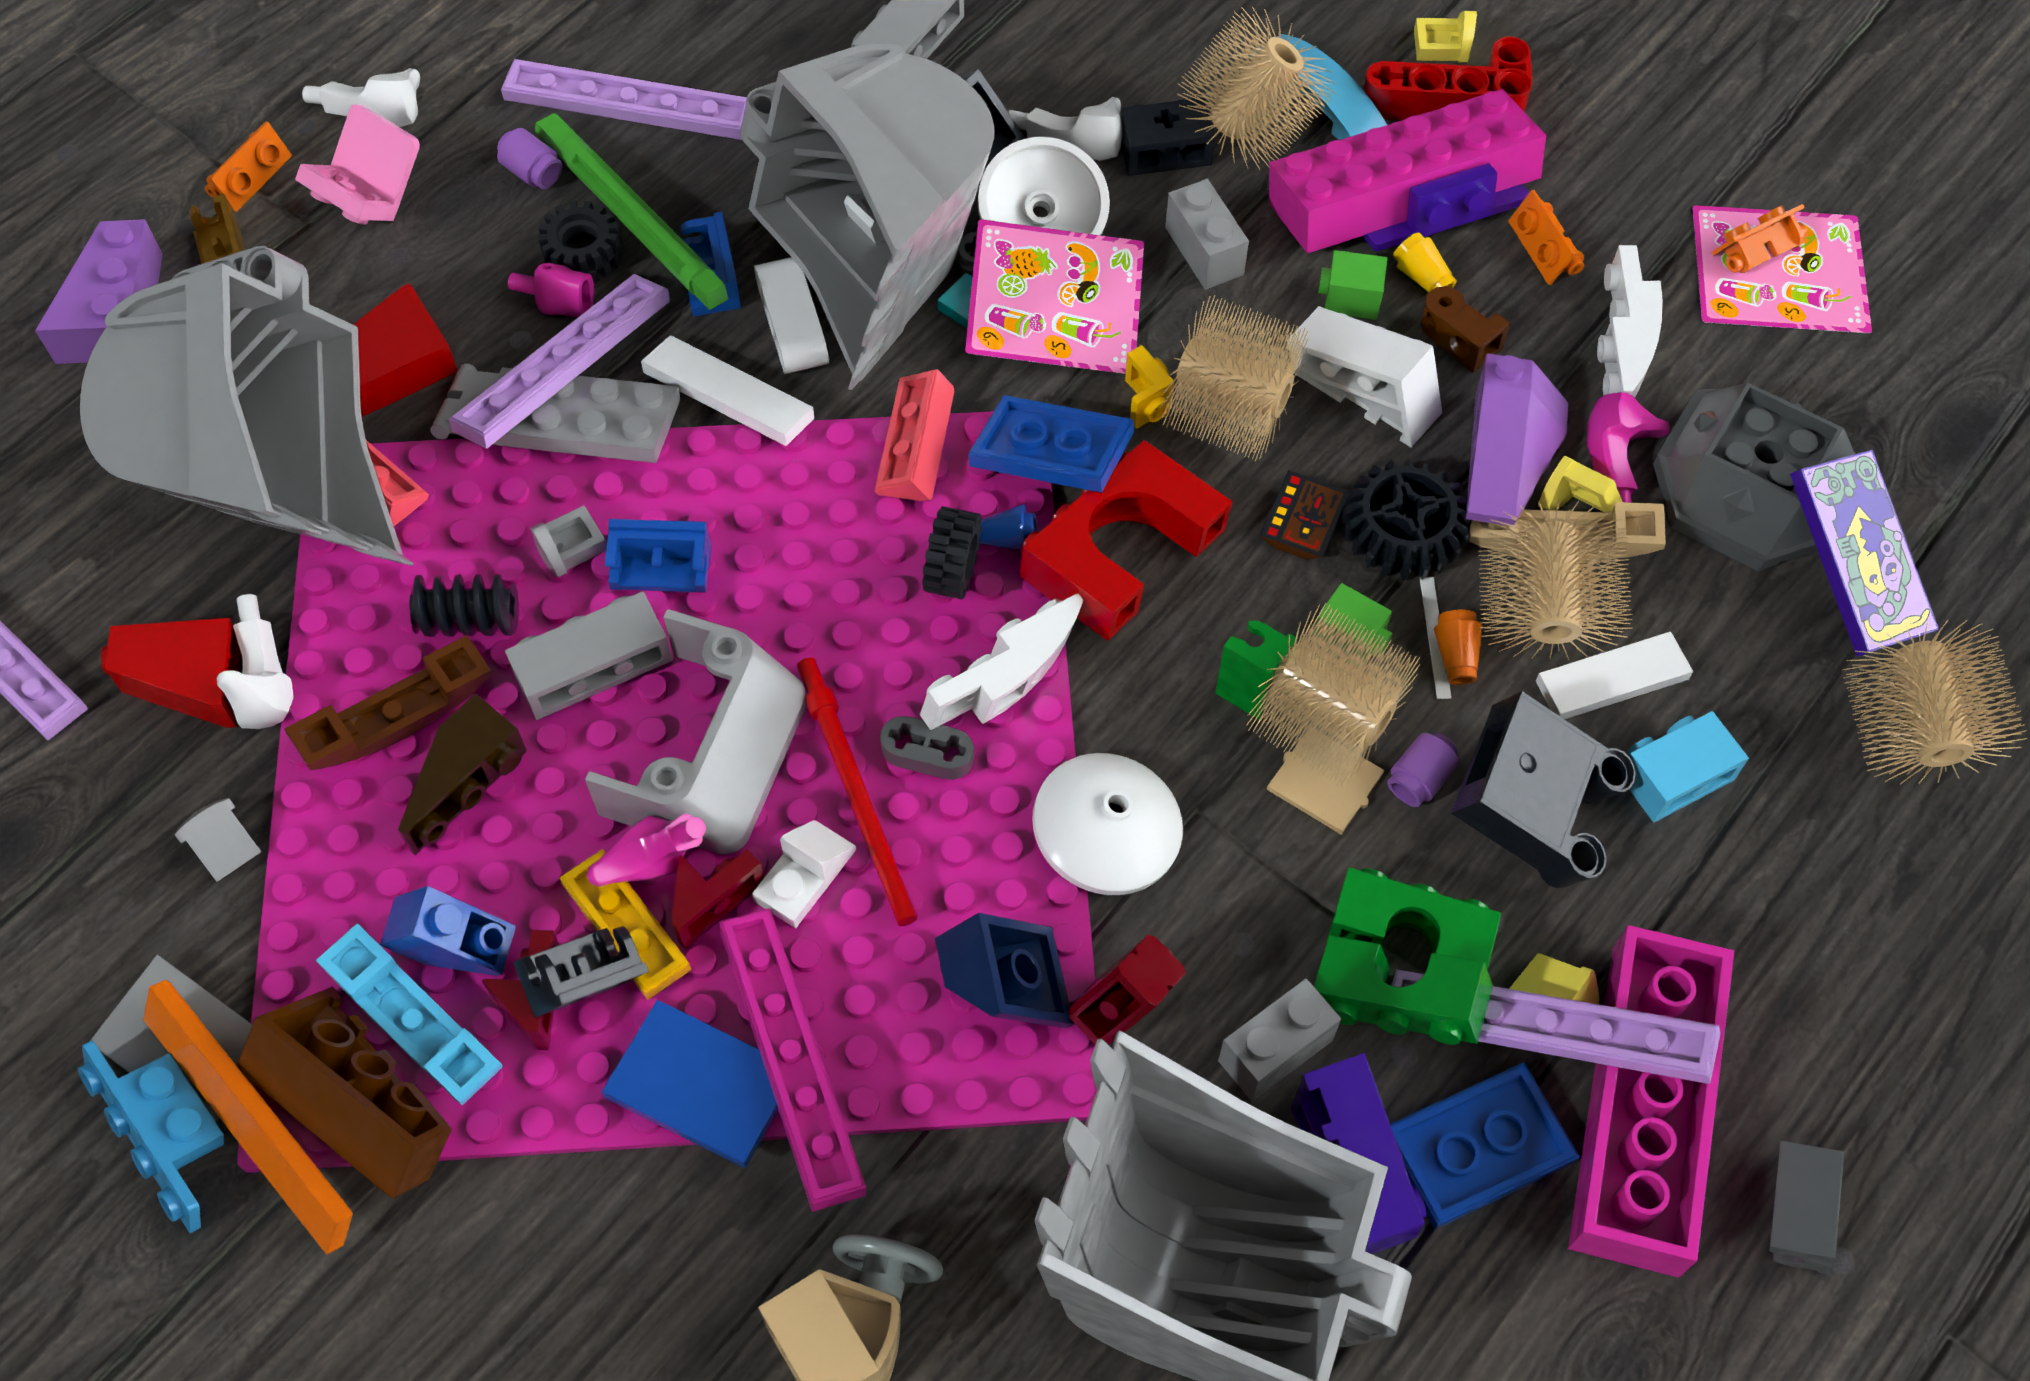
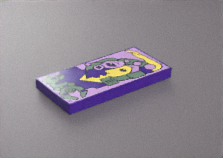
M1873 450L1817 464L1791 473L1793 485L1854 651L1873 652L1882 649L1876 644L1888 647L1898 644L1894 639L1897 641L1900 639L1901 642L1910 640L1911 638L1906 626L1912 639L1919 637V633L1920 636L1924 635L1927 622L1926 634L1939 630ZM1855 652L1857 657L1867 654L1863 652Z

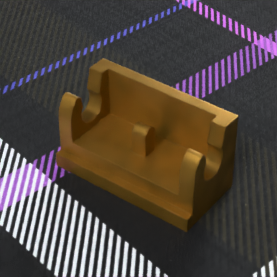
M225 194L212 197L216 213L212 217H202L200 210L195 205L190 208L191 221L196 229L193 233L201 264L246 250L239 224Z

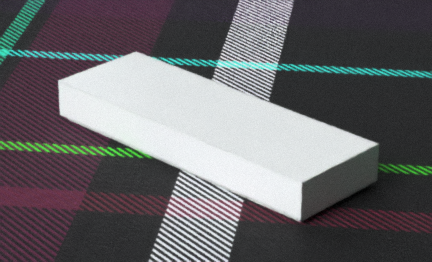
M1667 632L1538 674L1536 683L1550 710L1563 719H1568L1689 680L1693 670L1673 634Z

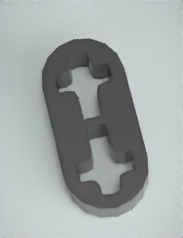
M899 716L885 723L881 730L880 741L883 757L894 766L950 780L962 778L969 773L973 766L974 746L972 740L965 732L959 729L940 725L930 730L924 720ZM903 734L910 735L911 743H906L904 749L895 747V741H900ZM950 747L959 748V755H955L952 762L943 760V753H947Z

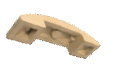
M1615 502L1613 513L1603 515L1576 528L1577 530L1583 529L1598 521L1597 525L1618 520L1593 527L1589 532L1606 527L1609 528L1604 530L1627 529L1613 530L1607 533L1599 532L1584 536L1594 537L1604 533L1598 536L1601 537L1623 533L1608 536L1628 537L1609 541H1628L1613 544L1628 547L1610 549L1627 550L1626 552L1614 553L1612 555H1629L1614 559L1663 550L1666 544L1664 504ZM1524 509L1528 513L1530 512L1538 523H1540L1539 520L1541 523L1545 522L1541 510ZM1523 510L1518 519L1531 526L1537 525ZM1543 510L1546 520L1548 522L1549 510ZM1550 510L1551 521H1555L1556 511ZM1558 511L1556 521H1559L1560 518V521L1563 522L1568 511ZM1572 511L1565 522L1570 524L1586 512ZM1589 512L1576 526L1607 512ZM1472 520L1469 528V542L1479 546H1488L1495 544L1479 542H1506L1478 537H1500L1491 534L1512 537L1507 532L1485 530L1482 528L1510 531L1503 528L1506 527L1519 533L1528 534V532L1511 526H1498L1493 523ZM1516 522L1515 525H1514V526L1523 528V527H1522L1519 523H1517V522ZM1520 522L1522 525H1524V526L1527 527L1528 529L1531 528V527L1527 526L1526 524ZM1514 534L1518 537H1525L1520 534ZM1601 538L1596 542L1599 543L1615 538ZM1500 539V540L1507 541V542H1517V541H1518V540H1514V539ZM1506 544V546H1509V547H1512V548H1513V547H1517L1516 545H1507V544ZM1598 544V545H1594V546L1591 547V548H1597V549H1598V548H1601V547H1604V546H1607V545H1599V544ZM1503 545L1489 546V547L1510 549V548H1508V547H1506V546H1503ZM1504 551V552H1502V553H1506V554H1512V552H1510V551ZM1598 551L1591 552V554L1595 555L1600 553ZM1606 551L1605 553H1613L1618 551ZM1601 557V558H1599V559H1597V560H1605V559H1608V558H1603V557Z

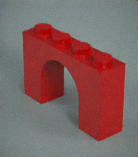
M1143 440L1130 453L1128 451L1123 452L1102 493L1084 489L1081 496L1071 505L1068 503L1062 505L1053 516L1051 523L1041 532L1035 530L1025 539L1020 549L1022 559L1019 576L1051 600L1059 598L1063 601L1079 593L1084 601L1077 619L1109 641L1138 613L1144 583L1101 553L1092 541L1091 535L1097 529L1109 523L1118 521L1140 522L1157 529L1197 558L1225 531L1233 501Z

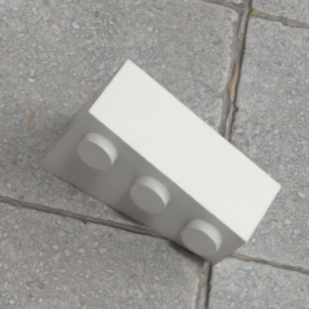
M1320 306L1296 330L1295 334L1297 336L1301 329L1298 341L1301 339L1299 348L1303 342L1298 357L1305 343L1306 346L1296 364L1297 366L1301 360L1294 374L1301 368L1297 376L1340 403L1345 397L1367 410L1364 418L1375 425L1380 420L1403 433L1400 441L1412 448L1442 414L1432 345ZM1293 334L1291 335L1288 344H1290Z

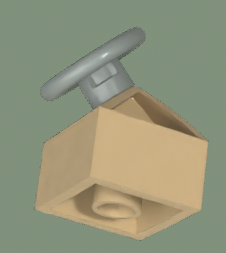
M844 1235L835 1240L833 1252L841 1262L861 1271L859 1283L819 1269L758 1307L769 1334L796 1381H890L899 1345L901 1322L899 1302L902 1299L905 1287L904 1282L916 1284L932 1283L937 1281L943 1274L941 1262L932 1254L915 1246L872 1235Z

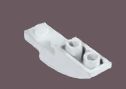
M1619 245L1613 263L1607 264L1604 272L1605 290L1611 291L1612 302L1609 312L1610 324L1606 334L1600 335L1598 339L1597 357L1600 363L1605 364L1606 370L1603 378V396L1624 392L1635 398L1653 359L1659 340L1662 323L1661 281L1642 280L1637 245Z
M1079 593L1063 601L1056 598L1047 602L1037 611L1036 615L1024 621L1017 618L1006 623L996 634L997 640L991 654L978 658L969 666L967 671L954 678L951 675H945L933 682L926 691L927 695L920 712V716L929 729L932 730L971 709L981 723L984 724L1006 711L1024 697L1042 679L1063 649L1084 601Z

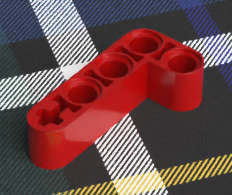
M1509 36L1502 37L1494 43L1488 66L1380 61L1372 64L1367 69L1363 91L1371 99L1384 120L1402 121L1411 116H1418L1446 107L1449 104L1466 101L1484 95L1487 92L1501 89L1525 112L1532 88L1531 51L1525 41Z

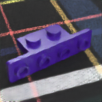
M1490 163L1410 187L1407 221L1368 233L1363 237L1374 251H1381L1400 245L1417 232H1420L1425 237L1517 208L1529 192L1522 184L1495 192L1498 173Z

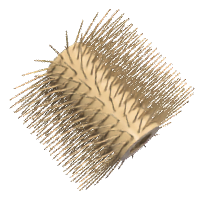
M1279 15L1278 37L1275 35L1269 18L1268 21L1274 37L1271 36L1268 23V28H1266L1261 21L1267 31V37L1254 16L1256 23L1254 22L1255 28L1256 26L1259 28L1263 37L1258 33L1257 28L1255 30L1248 21L1246 22L1242 19L1241 21H1244L1255 32L1256 36L1250 33L1247 27L1245 29L1242 26L1241 28L1245 35L1241 31L1239 35L1244 37L1245 42L1233 33L1235 32L1234 29L1230 31L1231 34L1223 30L1228 36L1226 38L1233 42V44L1221 38L1222 43L1215 40L1221 46L1219 48L1226 55L1222 52L1218 53L1223 57H1220L1216 52L1213 54V57L1207 55L1215 68L1212 65H1208L1213 69L1212 71L1206 65L1203 67L1199 64L1203 70L1197 69L1206 81L1198 79L1205 84L1200 83L1197 79L1196 81L1193 80L1200 86L1199 88L1205 90L1206 94L1201 93L1197 88L1192 89L1201 95L1193 94L1187 90L1195 96L1190 97L1200 100L1208 106L1200 105L1177 94L1199 105L1197 107H1189L1210 111V113L1188 108L1210 116L1185 119L1212 120L1214 125L1203 128L1216 127L1218 129L1209 142L1219 132H1222L1221 139L1224 136L1222 152L1226 136L1230 137L1233 160L1234 139L1237 140L1242 155L1243 152L1238 139H1241L1244 154L1246 147L1253 158L1244 139L1249 143L1252 150L1254 149L1258 156H1260L1256 147L1258 146L1261 151L1263 149L1257 144L1256 139L1261 142L1264 148L1266 146L1269 150L1272 148L1268 146L1266 140L1273 148L1274 146L1271 141L1286 149L1280 141L1289 148L1290 146L1282 139L1284 137L1279 132L1284 136L1286 134L1292 140L1294 139L1291 135L1287 134L1290 132L1297 137L1292 130L1301 136L1294 127L1293 129L1289 127L1287 122L1291 126L1294 124L1290 120H1293L1296 125L1299 122L1301 123V121L1306 123L1299 111L1305 116V112L1301 107L1309 110L1306 106L1311 109L1312 107L1310 106L1315 105L1310 100V98L1314 99L1309 95L1311 93L1306 92L1303 86L1312 91L1313 94L1311 95L1317 98L1321 97L1308 84L1315 86L1323 94L1322 96L1325 95L1321 91L1322 89L1314 85L1313 81H1310L1306 76L1318 82L1316 84L1326 87L1319 82L1321 80L1312 77L1307 72H1312L1334 83L1315 73V71L1319 70L1304 67L1305 64L1323 69L1304 62L1322 58H1309L1300 55V52L1314 48L1311 47L1304 50L1301 48L1297 50L1294 46L1302 37L1294 45L1290 44L1291 39L1288 42L1292 23L1287 41L1282 39ZM1246 32L1252 37L1253 40L1248 38ZM1229 35L1233 36L1234 39L1236 38L1242 43H1239L1237 41L1235 42ZM1236 47L1240 48L1242 53L1238 52ZM1229 49L1233 50L1234 53H1235V55L1232 54V53L1229 51ZM1215 57L1220 60L1219 62L1223 63L1225 68L1221 67V65L1219 63L1217 64L1213 59H1215ZM1205 70L1209 72V75L1214 77L1215 81L1211 80V78L1209 76L1207 77L1203 72H1205ZM1216 73L1219 74L1222 79H1219ZM1202 85L1209 87L1212 92L1206 90ZM1197 96L1203 97L1207 99L1209 102L1203 101ZM1300 97L1303 98L1306 104L1301 102ZM1292 99L1296 100L1298 105L1293 103ZM1289 110L1293 112L1298 121L1292 117L1293 115L1290 114ZM1258 135L1263 137L1265 143L1259 138ZM1266 150L1265 153H1266L1271 159H1273V158L1269 155L1268 151Z
M1221 300L1214 317L1215 306L1209 317L1210 306L1203 324L1208 307L1207 303L1199 329L1202 315L1201 310L1196 336L1195 316L1193 339L1190 340L1188 324L1189 343L1185 348L1181 340L1184 348L1181 359L1174 358L1180 360L1178 369L1173 372H1177V377L1169 385L1170 387L1177 379L1175 386L1170 392L1171 394L1174 388H1176L1166 407L1167 409L1176 393L1167 416L1175 401L1169 421L1176 408L1173 421L1179 411L1177 424L1180 414L1184 409L1179 423L1180 427L1181 421L1185 416L1182 429L1189 413L1188 424L1193 417L1190 429L1195 419L1196 427L1201 417V424L1203 422L1205 426L1207 422L1204 435L1210 425L1207 438L1212 428L1213 436L1218 426L1214 437L1215 441L1219 433L1217 444L1225 428L1224 432L1227 434L1225 446L1233 423L1230 432V442L1234 434L1235 437L1231 449L1235 442L1237 448L1242 437V442L1244 443L1243 453L1246 448L1245 443L1251 430L1247 441L1248 449L1252 441L1254 444L1258 434L1257 441L1261 435L1258 446L1261 444L1259 451L1265 439L1262 448L1263 452L1269 434L1268 447L1273 424L1272 443L1277 418H1279L1280 430V415L1283 410L1286 413L1285 406L1289 397L1294 398L1290 396L1292 387L1296 384H1293L1294 378L1301 368L1295 375L1293 374L1301 362L1300 360L1296 366L1306 343L1298 357L1303 345L1302 342L1299 348L1301 339L1298 341L1299 335L1297 334L1298 338L1296 341V334L1294 332L1291 342L1288 344L1292 331L1289 335L1286 331L1283 337V332L1280 334L1281 324L1278 331L1276 325L1270 338L1275 321L1269 331L1270 320L1264 333L1265 325L1261 330L1264 317L1259 327L1258 319L1252 332L1257 317L1256 314L1251 324L1253 313L1247 327L1248 316L1242 326L1245 317L1244 313L1240 323L1239 315L1233 328L1237 316L1236 313L1232 320L1235 307L1228 323V315L1224 320L1228 303L1221 317L1222 306L1215 322ZM1277 334H1278L1276 343H1275V345H1274V347H1273L1275 338H1276V336H1277Z
M1558 500L1555 521H1551L1549 510V521L1547 522L1541 505L1540 508L1545 519L1543 523L1540 520V523H1538L1530 512L1528 513L1524 510L1537 524L1535 526H1531L1515 517L1512 519L1523 528L1495 521L1525 530L1528 534L1519 533L1506 527L1503 528L1510 531L1482 528L1485 530L1507 532L1512 537L1497 534L1491 535L1500 537H1478L1506 542H1479L1493 543L1495 545L1481 547L1497 549L1478 551L1492 552V554L1479 556H1493L1494 558L1489 559H1503H1484L1482 561L1496 562L1480 564L1494 566L1491 568H1480L1492 570L1487 573H1479L1492 574V576L1480 578L1497 580L1480 582L1493 585L1479 586L1491 588L1490 590L1479 592H1492V594L1487 595H1502L1482 596L1496 598L1481 601L1501 600L1487 601L1493 602L1492 604H1480L1490 606L1487 609L1480 610H1492V612H1486L1481 615H1493L1492 617L1481 618L1492 620V622L1481 623H1497L1490 626L1502 623L1511 624L1506 627L1487 626L1480 628H1498L1487 631L1520 629L1510 633L1499 632L1494 635H1486H1502L1496 637L1500 638L1509 634L1519 633L1514 638L1490 644L1515 639L1510 642L1512 643L1522 637L1531 635L1532 637L1505 648L1508 649L1531 639L1519 653L1539 641L1543 644L1537 652L1543 648L1545 643L1552 644L1551 659L1553 645L1558 644L1559 651V644H1562L1569 660L1563 643L1570 642L1577 650H1580L1573 642L1575 639L1605 652L1579 639V636L1589 641L1587 638L1614 644L1583 635L1582 632L1593 633L1604 638L1607 637L1602 635L1627 637L1592 632L1586 629H1606L1617 632L1623 631L1613 629H1632L1594 626V624L1614 626L1607 623L1630 624L1618 621L1632 620L1614 617L1632 615L1622 614V612L1626 611H1608L1631 610L1617 609L1628 607L1629 605L1616 604L1629 602L1620 598L1631 596L1608 593L1631 592L1615 591L1629 588L1628 586H1614L1630 583L1617 581L1630 577H1616L1630 573H1614L1626 570L1627 568H1613L1615 566L1629 565L1615 563L1629 559H1614L1629 555H1612L1614 553L1626 552L1627 550H1610L1628 547L1613 545L1628 541L1609 542L1628 537H1608L1623 533L1598 537L1609 531L1627 528L1604 530L1609 528L1606 527L1589 532L1593 527L1618 520L1599 525L1595 524L1598 522L1596 521L1583 529L1577 530V527L1603 516L1600 515L1576 526L1593 508L1570 524L1565 521L1574 508L1570 513V509L1568 510L1563 522L1560 521V518L1559 521H1556L1559 506ZM1520 522L1526 524L1527 526H1529V527H1531V528L1528 529L1527 527H1525L1524 525H1522ZM1604 532L1594 537H1584L1593 533ZM1514 534H1520L1525 537H1518ZM1601 538H1615L1599 543L1596 542ZM1500 539H1514V540H1518V541H1517V542H1507V541H1503V540H1500ZM1506 544H1507V545H1516L1517 547H1513V548H1512V547L1506 546ZM1598 544H1599V545H1607V546H1604V547H1601V548H1598V549H1597V548H1591V547H1593L1594 545H1598ZM1503 545V546H1506V547H1508V548H1510V549H1506V548H1496V547H1489V546ZM1510 551L1512 552V554H1503L1500 552ZM1594 551L1600 552V553H1598V554H1596V555H1595V554H1591V552H1594ZM1606 551H1618L1613 553H1605ZM1510 557L1516 558L1514 560H1507ZM1601 557H1603V558H1608V559L1601 560V561L1597 560V559H1599V558H1601ZM1509 562H1510V563H1516V564H1515V565H1509V564H1506V563H1509ZM1602 562V563H1609V564L1600 565V564H1598V563ZM1495 563H1502L1500 565H1489ZM1507 568L1510 569L1508 572L1499 571ZM1595 569L1602 570L1600 572H1592V570ZM1608 569H1620L1615 571H1607ZM1509 575H1516V577L1507 578ZM1603 575L1610 576L1607 578L1599 579V577ZM1499 576V577H1502V578H1488V577ZM1511 580V581H1516V582H1515V583H1509V582H1506V581ZM1604 580V581H1611V582L1602 583V582H1599V581ZM1493 581H1502L1499 583H1489ZM1506 586L1510 587L1507 590L1498 589ZM1597 587L1604 588V589L1599 590V591H1598V590H1594V588H1597ZM1610 587H1623L1617 589H1609ZM1509 593H1515V594H1516V595H1513V596H1507V594H1509ZM1605 593H1606V594H1612V595H1609V596L1600 597L1601 595H1603V594H1605ZM1510 598V599H1516V600L1511 602V601H1508V600H1506V599ZM1604 598V599H1613V600H1610V601H1607V602H1606V601H1603V600H1601V599ZM1506 604L1509 605L1507 608L1498 607ZM1599 605L1606 606L1602 609L1594 608ZM1612 605H1626V606L1615 607V608L1610 607V606H1612ZM1509 611H1514V612H1516V613H1513V614H1506V613L1509 612ZM1607 611L1613 614L1601 615L1597 612ZM1498 612V613H1501V614L1497 615V614H1487V613ZM1515 617V619L1509 620V621H1502V620H1499V619L1493 620V619H1485V618ZM1602 617L1620 618L1625 620L1609 621ZM1601 618V619L1606 620V621H1597V620H1594V619Z
M1317 608L1305 634H1303L1311 614L1310 611L1300 639L1296 644L1300 629L1299 624L1294 647L1291 650L1289 635V648L1286 657L1283 658L1278 652L1283 660L1278 668L1267 669L1276 670L1275 675L1261 685L1272 679L1273 681L1252 702L1271 685L1272 687L1256 704L1257 706L1264 699L1255 714L1264 703L1265 705L1251 727L1264 710L1256 724L1257 727L1265 716L1258 731L1270 716L1266 726L1270 722L1271 724L1264 736H1266L1275 723L1269 735L1270 737L1280 723L1273 738L1280 731L1278 740L1286 729L1281 741L1287 734L1288 736L1282 747L1290 737L1289 744L1297 735L1288 753L1296 743L1299 746L1303 739H1305L1299 749L1300 751L1304 747L1299 758L1302 757L1307 749L1306 756L1313 749L1308 758L1310 760L1314 755L1312 764L1320 751H1322L1316 761L1317 763L1321 759L1320 766L1324 762L1325 765L1322 770L1329 759L1331 760L1329 765L1333 767L1335 761L1341 755L1333 769L1340 762L1335 772H1340L1347 761L1346 766L1341 771L1343 774L1345 768L1350 763L1345 771L1346 773L1351 766L1345 777L1346 779L1356 763L1351 775L1353 774L1363 754L1358 766L1359 769L1369 747L1367 761L1371 746L1375 742L1376 751L1377 740L1383 732L1385 733L1384 730L1389 722L1397 719H1392L1395 710L1400 707L1396 708L1397 703L1413 688L1411 687L1399 699L1411 684L1410 682L1403 690L1412 677L1411 675L1406 681L1413 670L1412 668L1409 674L1406 675L1414 660L1412 663H1409L1411 658L1407 659L1408 663L1399 676L1403 669L1401 666L1403 661L1401 664L1399 663L1402 656H1399L1397 660L1394 657L1391 663L1388 664L1393 656L1392 653L1390 654L1392 646L1384 656L1387 647L1380 654L1385 645L1383 643L1378 650L1380 642L1372 654H1370L1378 638L1371 645L1374 634L1367 645L1368 638L1361 645L1367 632L1359 641L1360 633L1352 644L1359 629L1352 636L1355 630L1354 627L1346 638L1349 629L1344 635L1343 633L1348 623L1340 632L1346 618L1333 635L1339 622L1333 629L1332 627L1339 614L1328 629L1327 627L1331 619L1323 628L1332 609L1322 623L1323 616L1314 628L1322 612L1321 610L1309 630L1318 611ZM1348 639L1346 645H1345L1344 648L1342 649V646L1344 645V643H1345L1346 640ZM1367 648L1365 654H1364V655L1362 656V658L1360 659L1361 655L1363 654V652H1364L1365 649ZM1378 653V655H1377L1375 661L1372 663L1374 657H1375L1376 654ZM1386 657L1384 663H1383V664L1381 665V667L1379 668L1380 664L1382 663V661H1383L1384 658ZM1398 661V663H1397V665L1395 666L1394 670L1391 672L1393 666H1394L1395 663ZM1314 735L1312 741H1311L1310 744L1307 746V744L1309 743L1310 739H1311L1312 736ZM1324 742L1323 746L1321 747V749H1320L1319 752L1317 753L1319 747H1320V746L1322 745V743ZM1330 749L1328 755H1327V756L1325 757V759L1323 760V758H1324V756L1326 755L1327 751Z
M1927 622L1923 641H1921L1919 633V642L1914 643L1906 626L1912 644L1905 646L1902 642L1900 643L1894 639L1903 646L1899 650L1876 644L1892 654L1855 651L1891 655L1893 658L1866 656L1876 659L1846 660H1886L1889 662L1876 661L1879 663L1852 665L1859 667L1842 670L1881 666L1873 670L1860 669L1866 672L1846 674L1851 675L1848 677L1863 673L1880 672L1875 675L1868 674L1872 676L1867 678H1851L1859 680L1846 682L1866 684L1848 688L1857 689L1864 687L1861 690L1871 689L1850 693L1866 694L1871 691H1877L1874 693L1875 695L1857 696L1855 698L1861 699L1852 701L1883 697L1874 702H1862L1867 704L1851 706L1860 708L1869 705L1870 708H1874L1855 711L1859 713L1880 710L1878 714L1860 716L1863 718L1859 719L1866 720L1877 716L1876 718L1887 716L1877 721L1857 724L1862 726L1872 724L1870 726H1876L1875 724L1878 722H1889L1882 726H1876L1877 728L1861 729L1860 731L1872 732L1876 729L1892 728L1879 734L1865 735L1866 737H1862L1869 739L1877 735H1891L1881 740L1861 743L1865 744L1862 746L1882 741H1893L1886 745H1879L1880 747L1865 748V751L1862 752L1896 747L1883 753H1872L1870 756H1865L1864 758L1869 757L1870 759L1881 754H1895L1882 760L1866 763L1873 764L1880 761L1899 759L1888 765L1867 771L1874 769L1877 771L1886 766L1907 762L1898 768L1882 773L1885 774L1888 772L1893 773L1899 768L1911 764L1915 765L1894 776L1896 777L1909 771L1908 775L1917 766L1923 764V767L1907 779L1924 767L1929 766L1925 776L1921 779L1922 781L1933 767H1941L1938 778L1939 783L1943 766H1945L1946 771V766L1952 765L1959 779L1953 764L1962 762L1973 770L1975 769L1965 763L1964 760L1970 758L1993 764L1970 757L1972 755L1979 758L1982 757L1978 755L2011 757L1974 752L1976 750L1999 751L1995 749L2022 748H1983L1981 746L2014 743L2012 741L2025 740L2027 738L2003 742L1991 741L2025 732L2020 731L2012 734L1991 736L2004 730L2024 726L2017 724L2008 728L1992 729L2001 724H2009L2007 722L2021 720L2016 718L2009 721L1989 723L2000 719V717L2017 715L2015 713L2021 711H2011L2001 716L1986 717L1995 712L2011 710L2009 708L2018 706L2013 704L2002 709L1998 707L1995 710H1986L1992 706H2003L2000 704L2016 700L1983 704L1988 701H1995L1992 700L1994 698L2009 697L2006 696L2009 694L1980 698L1992 692H2005L2000 690L2013 688L2002 687L1996 690L1992 688L1989 691H1980L1986 687H1998L1993 685L2010 683L2005 681L2011 679L1998 683L1993 682L1989 685H1978L1982 682L1989 683L1987 680L2006 678L2001 677L2004 675H2000L2002 673L1996 671L2008 668L2000 669L2004 667L2002 666L1985 672L1988 669H1993L1985 667L2005 664L2000 663L2003 661L1990 664L1993 662L1991 661L1980 667H1971L1975 664H1984L1979 663L1982 661L1998 660L1993 658L2000 656L1987 657L1983 660H1977L1978 658H1976L1974 661H1968L1977 656H1995L1997 654L1988 653L2001 650L1993 651L1995 649L1981 654L1966 655L1981 648L1999 646L1993 645L1999 643L1998 641L1983 646L1986 644L1984 643L1976 648L1966 649V647L1999 636L1985 640L1980 639L1973 643L1968 641L1964 645L1955 647L1963 641L1988 631L1972 637L1968 636L1959 642L1951 644L1953 640L1974 628L1953 638L1961 630L1959 629L1943 644L1941 642L1961 625L1938 642L1936 640L1940 631L1945 626L1944 624L1932 641H1925ZM1885 648L1894 650V651H1896V652L1894 653V652L1889 651V650H1887V649H1885ZM1979 669H1986L1982 673H1973ZM1999 673V674H1997V675H1995V676H1992V677H1990V678H1986V679L1980 678V676L1985 675V674ZM1866 679H1878L1872 683H1858ZM1870 685H1880L1876 688H1867ZM1876 703H1885L1879 707H1871V705ZM1996 737V738H1991V739H1987V740L1980 741V739H1983V738Z

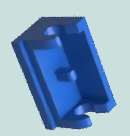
M717 212L711 217L693 219L680 225L682 234L702 233L697 237H687L682 240L725 284L729 299L709 310L695 295L688 291L692 315L699 316L741 308L723 213Z
M609 519L605 567H610L608 582L610 589L676 592L707 591L712 547L706 522Z

